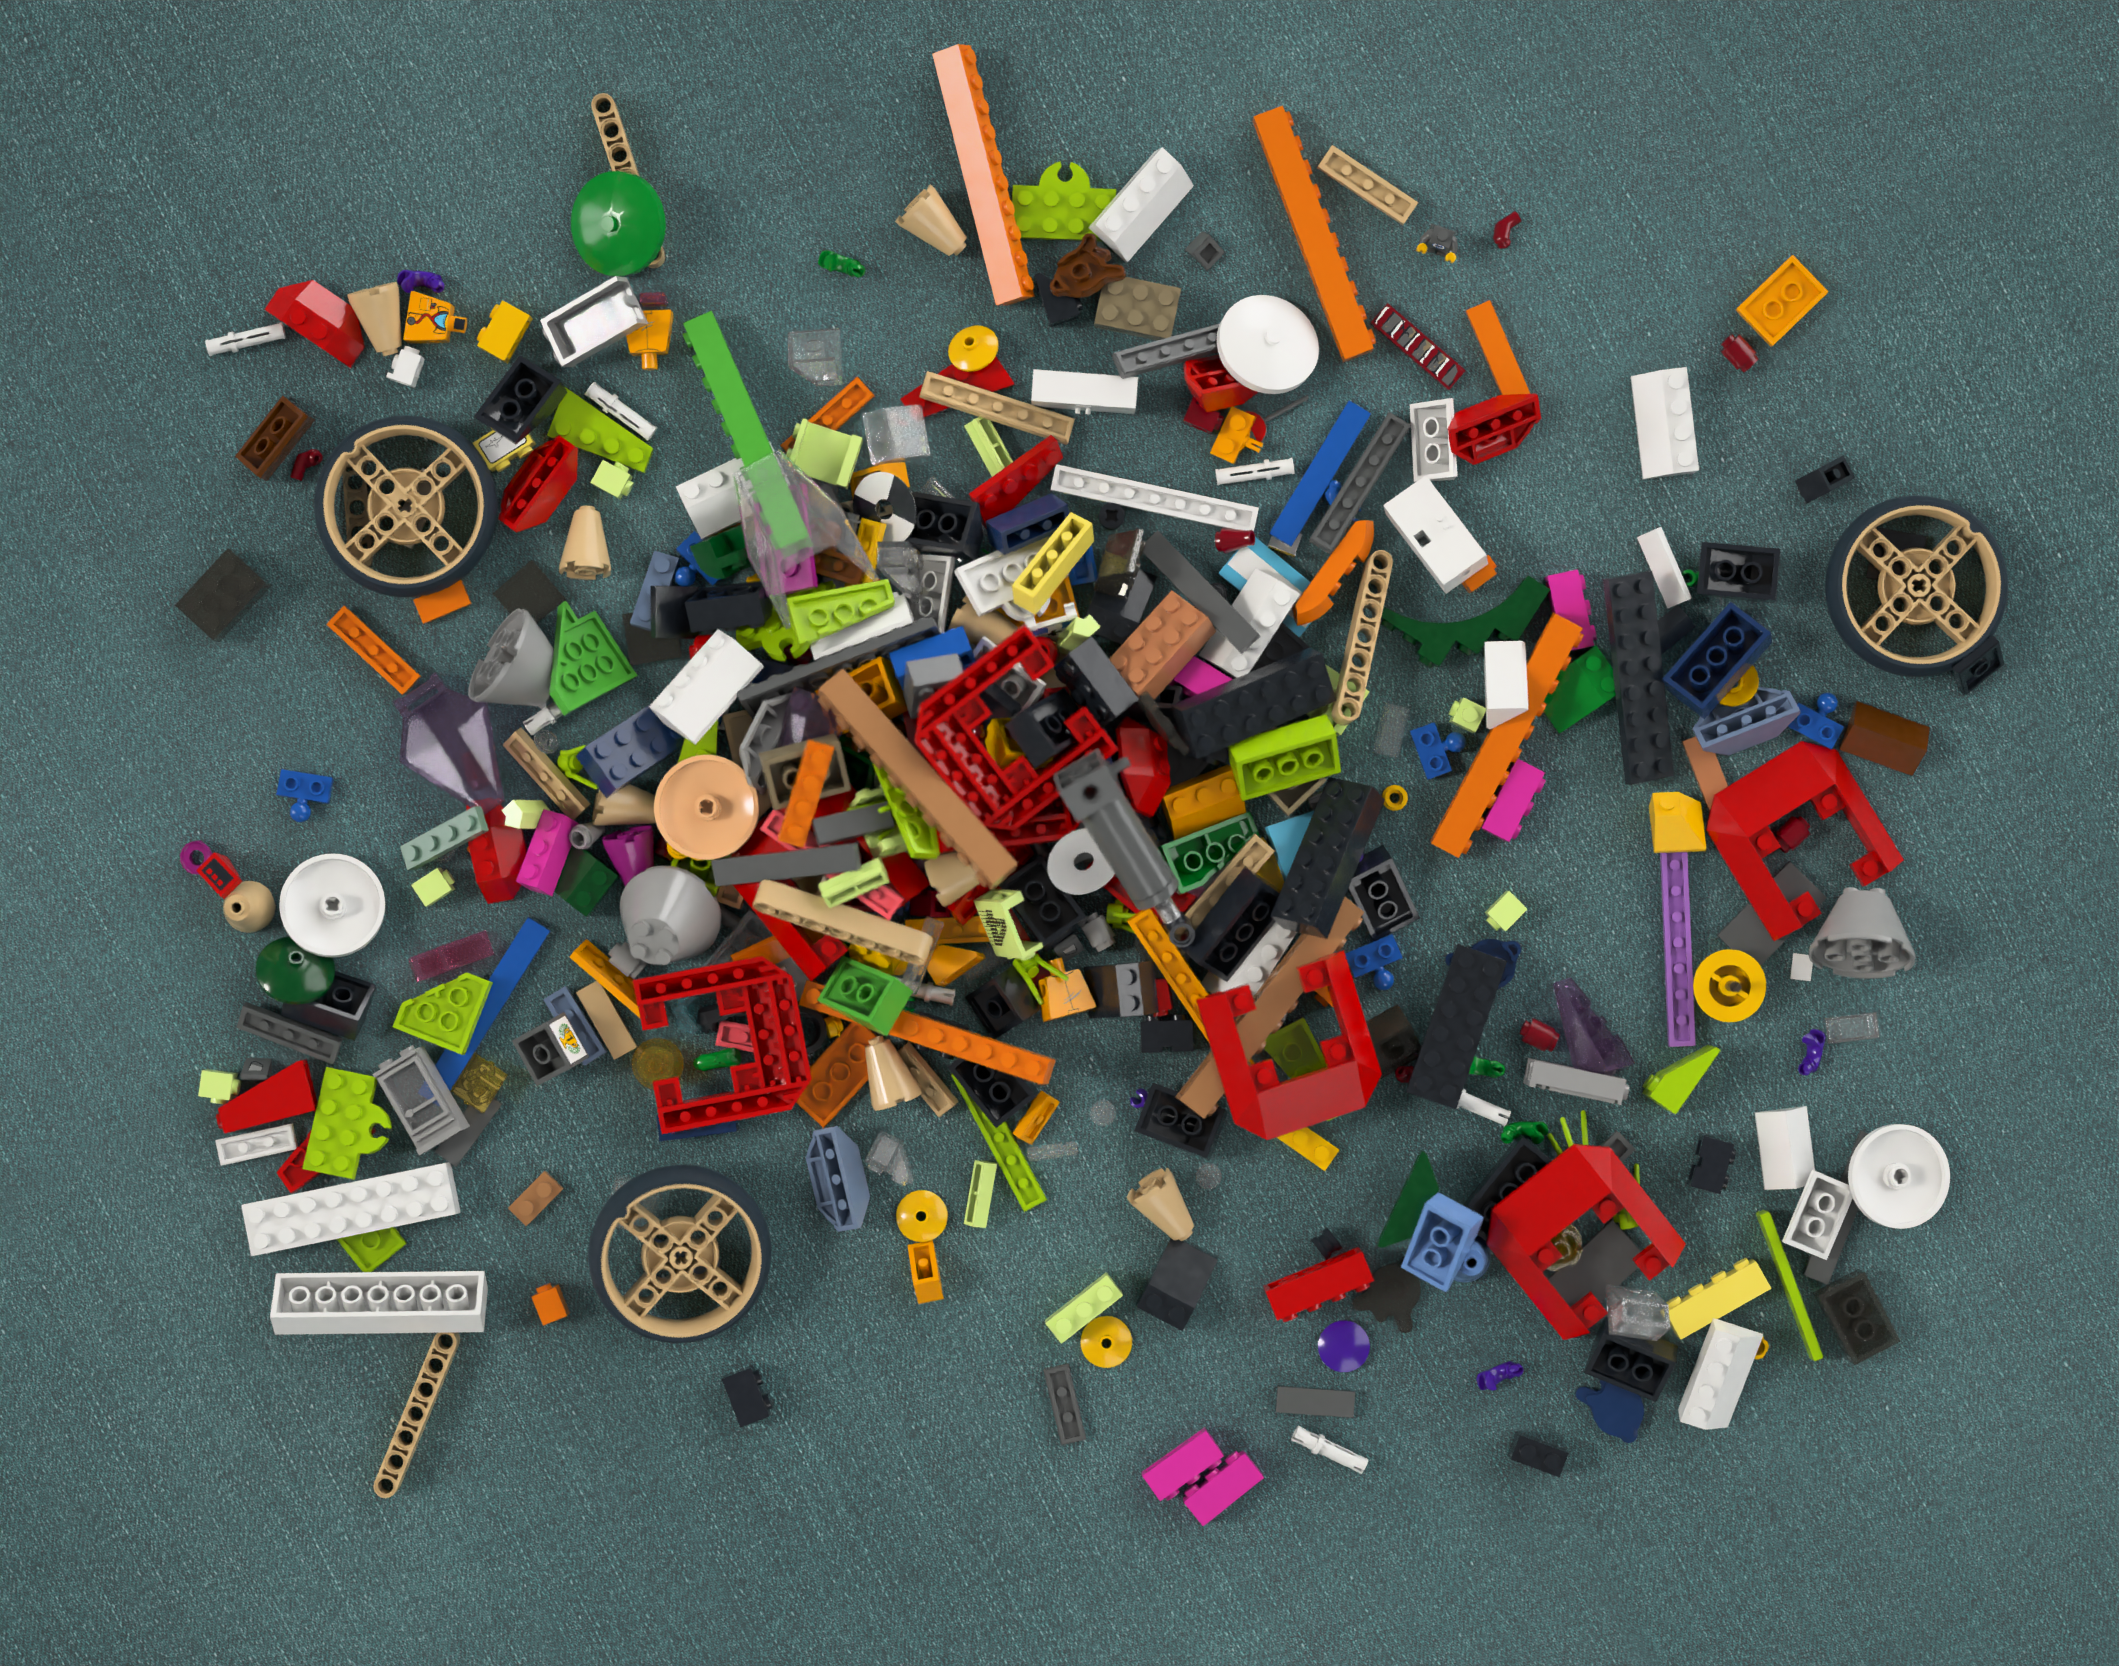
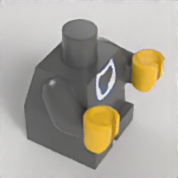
M1432 223L1430 229L1421 236L1416 251L1422 252V254H1425L1426 251L1434 254L1436 251V255L1445 257L1447 262L1454 263L1458 251V242L1455 237L1457 231Z

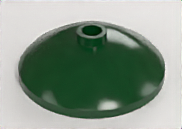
M290 936L282 937L269 943L261 951L256 961V978L262 990L271 998L286 1004H305L317 1000L329 990L335 976L333 957H322L312 954L298 946Z

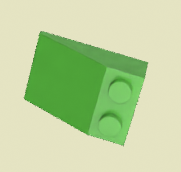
M843 956L817 1001L855 1022L887 1036L913 991L896 977Z

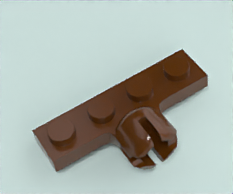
M813 520L810 530L816 574L850 585L862 584L869 563L838 553L836 547L841 535V529L830 522L824 523L823 520Z

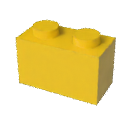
M502 300L500 305L496 304L489 316L492 320L488 327H483L477 337L479 343L477 346L508 364L533 318Z

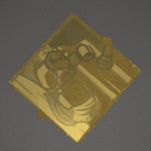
M474 1053L451 1089V1092L463 1099L464 1104L471 1105L481 1113H485L508 1074L494 1066L495 1063L493 1061H487L477 1053Z

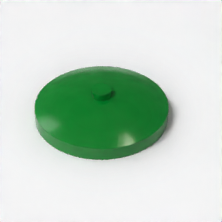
M623 171L599 174L588 181L576 197L571 214L573 241L583 260L597 272L608 276H630L639 273L654 261L664 241L666 221L661 200L653 187L638 175Z

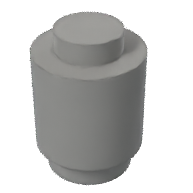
M1094 912L1087 916L1088 923L1081 928L1092 948L1095 947L1100 952L1116 943L1113 938L1115 934L1103 914L1098 916Z
M617 942L608 953L611 956L609 962L625 976H631L635 979L647 963L632 956L628 943L624 942L621 945Z

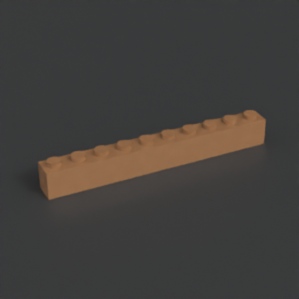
M844 669L840 670L819 688L818 696L820 698H818V701L827 711L831 710L837 716L835 720L843 730L848 729L854 735L853 740L856 745L862 750L865 748L871 754L870 759L878 769L883 768L888 773L887 778L896 789L900 787L906 794L905 799L913 808L918 807L923 813L924 821L931 828L935 826L941 833V840L948 847H954L959 853L957 857L966 867L971 866L976 872L975 877L984 887L987 885L992 890L1016 870L1017 862Z
M1344 897L1328 938L1324 939L1302 933L1253 996L1257 1010L1239 1015L1235 1019L1248 1065H1251L1249 1060L1255 1053L1259 1054L1267 1044L1265 1040L1270 1033H1276L1283 1023L1281 1019L1287 1012L1291 1013L1299 1003L1297 999L1303 992V988L1296 967L1319 960L1318 958L1330 955L1335 950L1339 951L1346 943L1347 939L1345 937L1350 930H1356L1363 920L1361 916L1364 914V911L1348 898ZM1210 1051L1175 1096L1202 1118H1205L1207 1115L1211 1116L1219 1106L1217 1101L1222 1095H1225L1212 1051Z

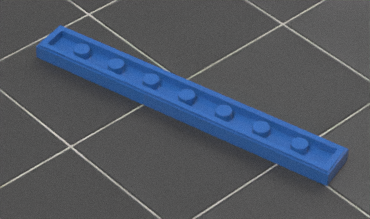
M530 917L527 918L488 980L493 982L465 1055L445 1049L435 1065L449 1091L452 1090L551 930ZM425 1081L418 1093L429 1100L434 1097V1094ZM437 1100L433 1102L436 1105L440 1106Z

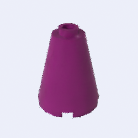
M650 825L629 827V831L621 833V830H618L602 838L603 846L625 887L634 876L644 872L647 868L654 867V832Z

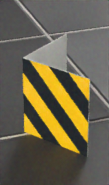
M1299 533L1292 547L1271 536L1268 548L1295 557L1303 534Z

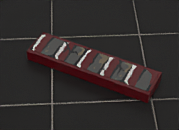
M1388 303L1370 323L1447 391L1466 371Z

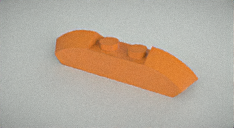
M1356 521L1350 527L1292 607L1293 617L1297 626L1318 619L1333 606L1334 603L1328 597V594L1333 597L1342 584L1338 580L1343 573L1347 576L1357 564L1353 561L1354 559L1364 563L1369 555L1374 539L1373 521Z

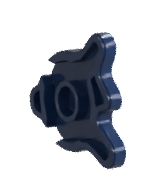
M1483 939L1470 947L1471 949L1507 961L1498 989L1504 987L1512 980L1516 969L1517 957L1521 953V946L1518 942L1513 940L1505 942L1497 939ZM1449 953L1445 957V963L1448 966L1453 953Z
M1600 1380L1601 1388L1598 1391L1585 1386L1577 1388L1575 1392L1576 1398L1590 1407L1595 1423L1603 1432L1619 1437L1625 1443H1632L1637 1439L1638 1428L1644 1416V1405L1639 1395Z

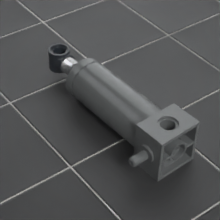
M1099 748L1053 775L1058 791L1077 822L1082 821L1136 908L1146 910L1154 907L1163 920L1162 924L1168 933L1171 943L1177 947L1189 946L1195 938L1193 926L1190 919L1182 911L1178 910L1170 897L1178 888L1179 881L1126 799L1118 782L1116 774L1131 766V762L1125 756L1110 765ZM1177 928H1186L1181 934L1174 933Z

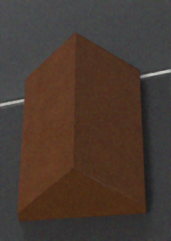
M282 395L235 457L256 476L268 481L315 420Z
M1856 701L1839 750L1913 776L1927 752L1930 727Z

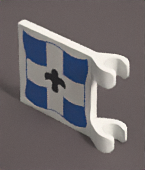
M1074 602L1064 604L1065 616L1036 623L1033 613L1023 617L1025 624L1035 637L1045 636L1057 642L1059 635L1078 615Z

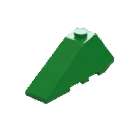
M1250 811L1158 847L1179 881V886L1176 889L1178 895L1203 886L1240 851L1254 833L1259 836Z

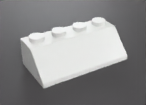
M1162 147L1148 158L1089 226V229L1127 263L1194 185L1182 165Z
M1687 367L1631 376L1642 478L1650 479L1693 474L1699 471Z
M773 449V452H774V454H775V456H776V459H777V461H778V463H779V466H780V468H781V470H782V473H783V475H784V477H785V480H786V482H787V484H788V487H791V484H790V482H789V480H788V478H787V476H786V474H785V472H784V470H783V467H782V465H781V463H780V461H779V459H778V457H777V455H776V453H775V451H774V449ZM736 458L676 486L702 540L756 515L754 500L750 493V490L754 489L751 481L746 482L740 468L744 464L741 458L738 460Z
M1255 569L1231 606L1261 637L1241 654L1216 629L1215 634L1208 640L1199 656L1234 679L1250 673L1300 594L1278 579Z
M898 591L894 592V607L811 643L810 646L814 659L817 660L825 655L837 654L845 647L857 646L865 643L871 637L886 635L894 628L907 627L914 624L915 619L906 595H899Z
M717 630L649 707L666 726L696 744L738 697L737 692L745 689L764 666L737 641L722 631Z
M1275 922L1228 982L1208 971L1201 982L1202 985L1213 994L1249 984L1252 996H1254L1269 977L1297 932L1283 929Z
M1713 1318L1678 1408L1680 1422L1704 1430L1728 1427L1761 1343L1762 1333Z

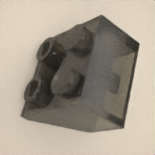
M1135 529L1108 536L1093 591L1123 599L1126 590H1132L1141 564L1139 562L1146 544V541L1142 540L1144 530Z

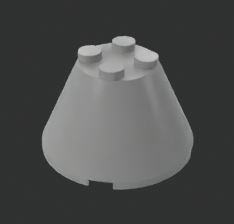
M518 608L501 623L486 645L491 649L484 661L479 659L470 680L468 696L475 702L536 706L543 709L550 698L554 648L530 613L525 609L521 610Z
M655 866L647 868L627 883L620 899V915L631 948L630 952L634 958L641 959L650 964L666 965L670 962L694 958L710 948L719 934L722 918L716 896L713 897L705 887L706 883L702 879L678 867Z
M1845 888L1811 944L1809 959L1820 969H1823V966L1833 969V974L1875 979L1895 976V971L1903 968L1904 971L1910 970L1915 964V952L1890 898L1885 895V890L1873 888L1870 891H1864L1856 888Z

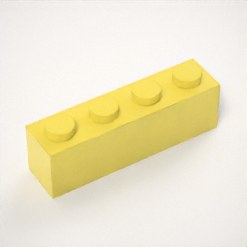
M1070 512L1013 583L1014 604L1035 615L1094 542L1093 524Z
M1744 1258L1733 1265L1734 1269L1727 1273L1721 1271L1711 1277L1712 1281L1703 1286L1701 1283L1688 1290L1689 1294L1680 1299L1677 1296L1666 1302L1667 1307L1663 1308L1662 1311L1679 1339H1683L1710 1324L1713 1318L1718 1319L1770 1290L1771 1287L1755 1260Z

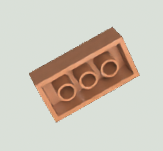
M1171 591L1109 660L1139 698L1138 701L1148 707L1215 634L1216 629L1206 615L1174 591Z

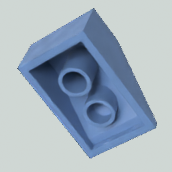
M1438 1192L1424 1205L1401 1268L1447 1292L1476 1239L1484 1217Z

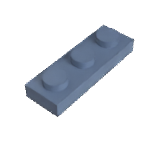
M654 551L630 621L632 626L651 631L650 586H672L680 562L678 557Z
M567 986L543 999L554 1017L565 1012L589 1055L588 1059L582 1061L584 1066L607 1052Z

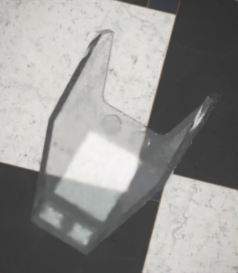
M780 449L733 474L748 558L786 630L791 627L783 583V573L788 568L827 547H837L874 582L879 580L874 567L840 505Z

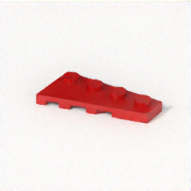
M1052 435L969 493L971 501L980 504L983 529L987 531L985 521L1013 510L1063 459L1059 444Z

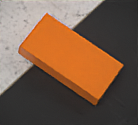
M462 580L439 592L424 595L413 600L423 624L472 604Z

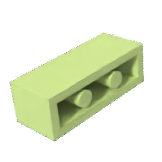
M1106 1272L1045 1320V1324L1062 1344L1121 1298L1123 1293Z

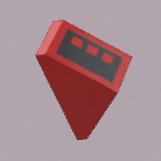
M216 852L196 870L223 899L242 882L230 859Z

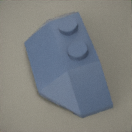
M1758 687L1754 697L1743 705L1729 707L1718 703L1705 719L1700 716L1697 724L1693 727V732L1703 751L1732 755L1778 737L1800 714V709L1790 691Z
M838 1126L814 1130L806 1155V1162L817 1208L834 1225L837 1232L861 1228L869 1203L870 1193L858 1145Z

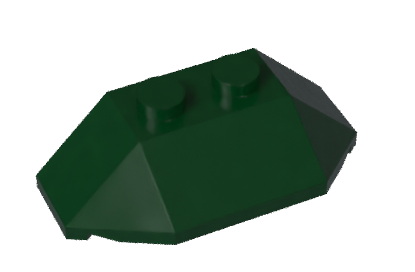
M1420 1150L1376 1243L1381 1248L1412 1238L1425 1203L1435 1196L1439 1190L1426 1152Z

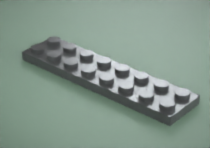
M933 617L920 618L912 625L894 628L890 633L881 637H871L863 644L845 647L837 654L822 656L816 662L808 665H798L790 672L782 675H772L768 680L759 684H749L745 689L738 691L737 694L748 714L754 719L763 701L792 692L799 693L804 699L816 695V690L842 669L848 674L879 656L892 662L889 653L942 633Z

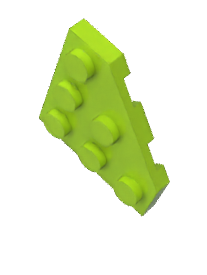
M471 973L462 974L446 984L443 983L414 999L403 1002L396 1016L393 1028L465 1055L493 982Z

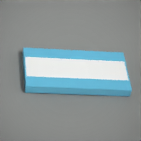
M1256 537L1254 545L1237 550L1218 573L1239 592H1241L1255 569L1278 579L1298 592L1300 596L1311 583ZM1292 609L1283 621L1298 637L1312 623L1297 626Z

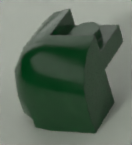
M756 519L732 527L727 531L690 546L700 569L715 579L726 578L762 561Z

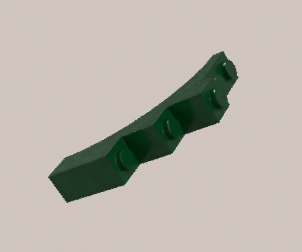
M1528 575L1508 598L1483 615L1458 622L1432 623L1407 618L1384 607L1380 625L1391 632L1394 629L1404 634L1402 639L1413 646L1416 643L1420 644L1415 653L1420 657L1418 661L1431 669L1432 666L1439 667L1454 643L1458 644L1457 649L1467 656H1470L1471 653L1474 655L1479 654L1493 630L1497 632L1495 637L1501 641H1518L1550 589Z

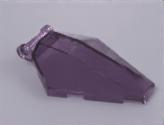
M435 672L429 676L430 679L403 698L398 697L393 701L402 716L400 763L471 808L474 806L482 807L483 814L485 815L505 801L488 704L475 702L469 696L448 689L440 676ZM434 688H437L439 691L437 694L412 711L408 710L407 707Z

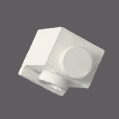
M405 346L404 350L401 349L400 354H396L391 367L394 369L393 374L388 372L386 377L392 381L415 388L425 359L419 355V350Z

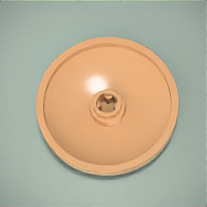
M715 755L693 756L673 766L661 780L654 800L655 820L664 839L678 852L701 860L723 858L740 849L753 834L760 811L758 792L747 783L744 770L736 763Z

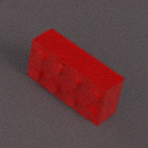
M1356 1247L1266 1284L1263 1288L1277 1321L1282 1319L1283 1322H1287L1298 1317L1297 1312L1307 1309V1312H1311L1321 1308V1303L1331 1299V1302H1336L1345 1298V1293L1353 1289L1356 1292L1363 1291L1370 1287L1369 1283L1373 1282L1374 1279L1363 1252L1359 1247Z

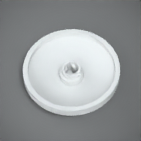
M1256 295L1238 301L1227 311L1217 332V348L1223 365L1238 382L1257 392L1280 394L1299 387L1310 376L1318 360L1319 343L1310 320L1296 306L1278 297Z
M323 854L306 860L289 875L280 895V915L286 932L302 949L322 957H342L359 951L376 936L384 920L385 897L379 879L363 862L347 855Z
M1904 1124L1882 1126L1866 1135L1857 1145L1849 1164V1188L1858 1208L1873 1222L1890 1228L1904 1229L1915 1227L1933 1217L1945 1201L1950 1184L1948 1160L1940 1144L1926 1131Z

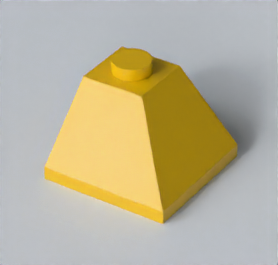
M1680 792L1652 793L1649 813L1654 853L1706 851L1701 802Z

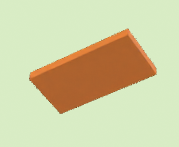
M851 1022L840 1034V1037H837L810 1066L812 1080L796 1103L823 1128L869 1080L865 1047L869 1045L868 1040L878 1036L865 1026Z

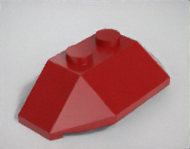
M314 280L279 288L264 309L349 368L353 366L365 348L360 322L352 306Z
M1219 354L1188 360L1183 364L1185 381L1189 390L1206 412L1242 405L1258 393L1238 382L1227 371Z
M1535 393L1498 395L1456 412L1448 427L1451 452L1476 465L1517 448L1530 433L1534 424H1537L1541 419L1538 395Z
M560 435L556 436L554 440L535 448L503 491L501 513H499L498 519L516 533L547 522L577 480L578 448Z
M1126 716L1116 728L1119 760L1126 756L1131 762V766L1122 770L1120 774L1126 793L1132 801L1130 805L1133 810L1150 818L1154 816L1171 784L1167 754L1168 745L1165 736L1145 724Z
M493 798L467 802L466 811L474 806L482 807L489 830L468 842L476 882L488 904L512 900L522 886L516 880L527 854L523 829L505 825L506 815L502 811L505 807Z

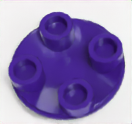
M1347 1320L1336 1321L1328 1325L1320 1335L1318 1341L1319 1355L1324 1364L1334 1371H1354L1363 1365L1369 1355V1338L1363 1328L1354 1322Z

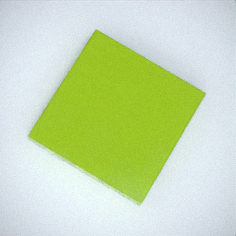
M395 1227L337 1239L362 1272H372L407 1244Z

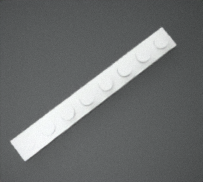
M1057 464L1051 485V491L1106 503H1116L1120 506L1218 527L1253 530V532L1259 509L1258 507Z

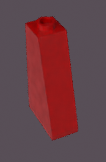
M307 1059L293 1063L219 1107V1114H216L218 1127L223 1129L225 1134L315 1111L318 1100Z

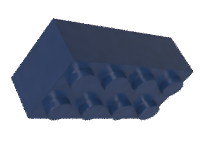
M1730 602L1663 677L1665 689L1705 719L1772 643L1771 632Z
M650 705L585 746L576 756L606 799L682 749L685 737L666 726L651 710Z

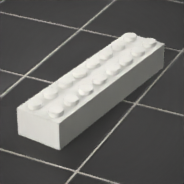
M450 1162L241 1205L251 1256L461 1213Z
M485 1271L276 1273L270 1319L275 1335L484 1332L488 1286Z

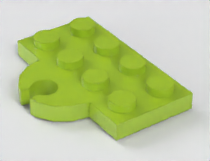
M1061 161L1054 163L1042 174L1039 186L1013 185L1012 203L1015 208L1014 217L1016 225L1020 229L1021 238L1082 241L1085 234H1094L1089 229V226L1115 198L1116 189L1090 188L1089 177L1086 172L1073 162L1070 163L1069 167L1073 177L1071 180L1063 182L1058 178ZM1094 234L1097 238V242H1103L1096 234Z
M828 581L818 584V588L773 597L772 616L765 622V625L757 628H750L749 625L740 626L741 628L736 630V641L747 651L763 647L772 659L778 661H786L783 649L793 644L791 653L795 659L808 650L811 644L799 649L786 600L791 597L836 589L834 582Z
M326 1067L303 1169L355 1180L360 1155L380 1151L388 1143L389 1138L384 1136L374 1138L372 1135V1128L376 1124H381L386 1129H392L389 1115L382 1107L373 1104L378 1081L376 1077Z

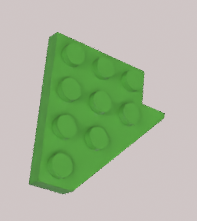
M567 601L560 604L557 611L549 693L565 716L624 685L637 676L596 611L578 619Z

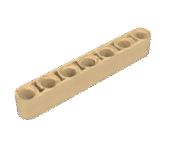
M600 93L592 99L591 107L612 171L629 172L639 176L618 108L610 95ZM605 101L611 103L608 112L601 113L598 111L600 103ZM611 126H616L619 128L617 136L607 137L606 130ZM625 151L627 153L626 159L623 162L614 161L616 152ZM663 246L659 251V257L648 267L658 268L664 263L665 252Z
M1385 550L1375 551L1365 560L1336 689V701H1334L1332 708V718L1339 725L1345 726L1350 724L1361 713L1393 565L1391 555ZM1374 559L1381 561L1383 569L1375 567ZM1369 583L1374 584L1377 587V594H1374L1369 590ZM1363 608H1367L1372 612V618H1367L1364 615ZM1358 632L1365 634L1367 643H1363L1358 639ZM1352 657H1357L1361 660V668L1353 664ZM1347 681L1355 684L1356 692H1351L1347 688ZM1342 706L1350 709L1351 717L1343 715L1341 711Z
M771 880L761 881L753 903V907L759 912L915 965H924L926 963L933 938L924 932L842 904L829 908L822 897Z
M458 1332L437 1333L433 1339L374 1482V1491L381 1498L393 1496L402 1484L460 1344V1334ZM443 1334H448L452 1337L453 1345L451 1347H446L442 1344L441 1336ZM433 1358H438L442 1361L443 1369L441 1371H436L432 1368L431 1360ZM423 1382L432 1385L433 1393L431 1395L422 1392L421 1384ZM412 1407H420L423 1411V1417L420 1419L413 1417L411 1414ZM402 1431H410L413 1435V1441L410 1443L403 1441L401 1437ZM392 1455L401 1456L403 1466H395L391 1460ZM382 1479L391 1480L393 1490H385L381 1484Z

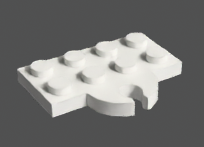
M1049 537L1006 555L997 550L955 570L954 573L978 617L1001 607L1011 618L1025 622L1023 616L1032 613L1014 604L1012 585L1049 540ZM1050 597L1037 612L1039 617L1046 611L1050 603Z

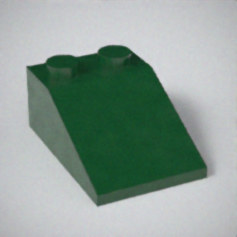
M572 845L554 892L585 917H590L620 877L615 870L589 850L577 849Z

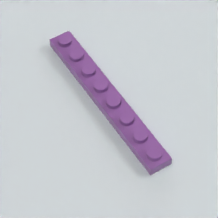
M1687 852L1660 853L1668 1046H1696Z

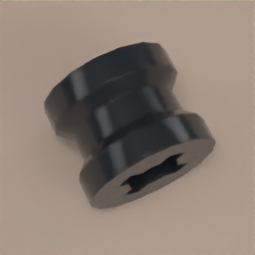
M1107 503L1100 509L1099 522L1105 529L1115 530L1123 524L1125 514L1120 505Z
M1327 1227L1323 1230L1322 1235L1311 1239L1326 1260L1331 1257L1332 1252L1343 1248Z

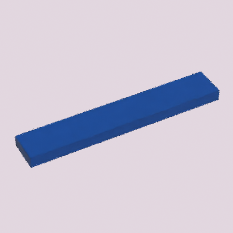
M1348 401L1269 535L1292 547L1371 413Z

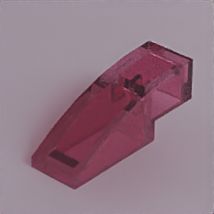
M484 930L408 958L416 983L492 956L494 952L487 932Z

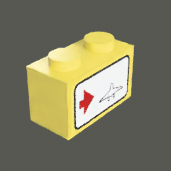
M492 430L473 442V445L486 462L489 470L501 472L511 465L510 461L517 456L521 459L533 451L531 447L535 446L536 443L530 433L516 445Z

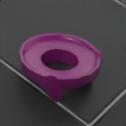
M196 840L187 843L182 848L180 862L187 872L199 875L196 870L201 865L193 862V852L199 850L203 853V863L212 855V852L203 841Z

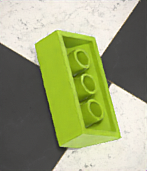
M1326 714L1260 733L1228 746L1230 765L1242 801L1341 772L1336 732Z

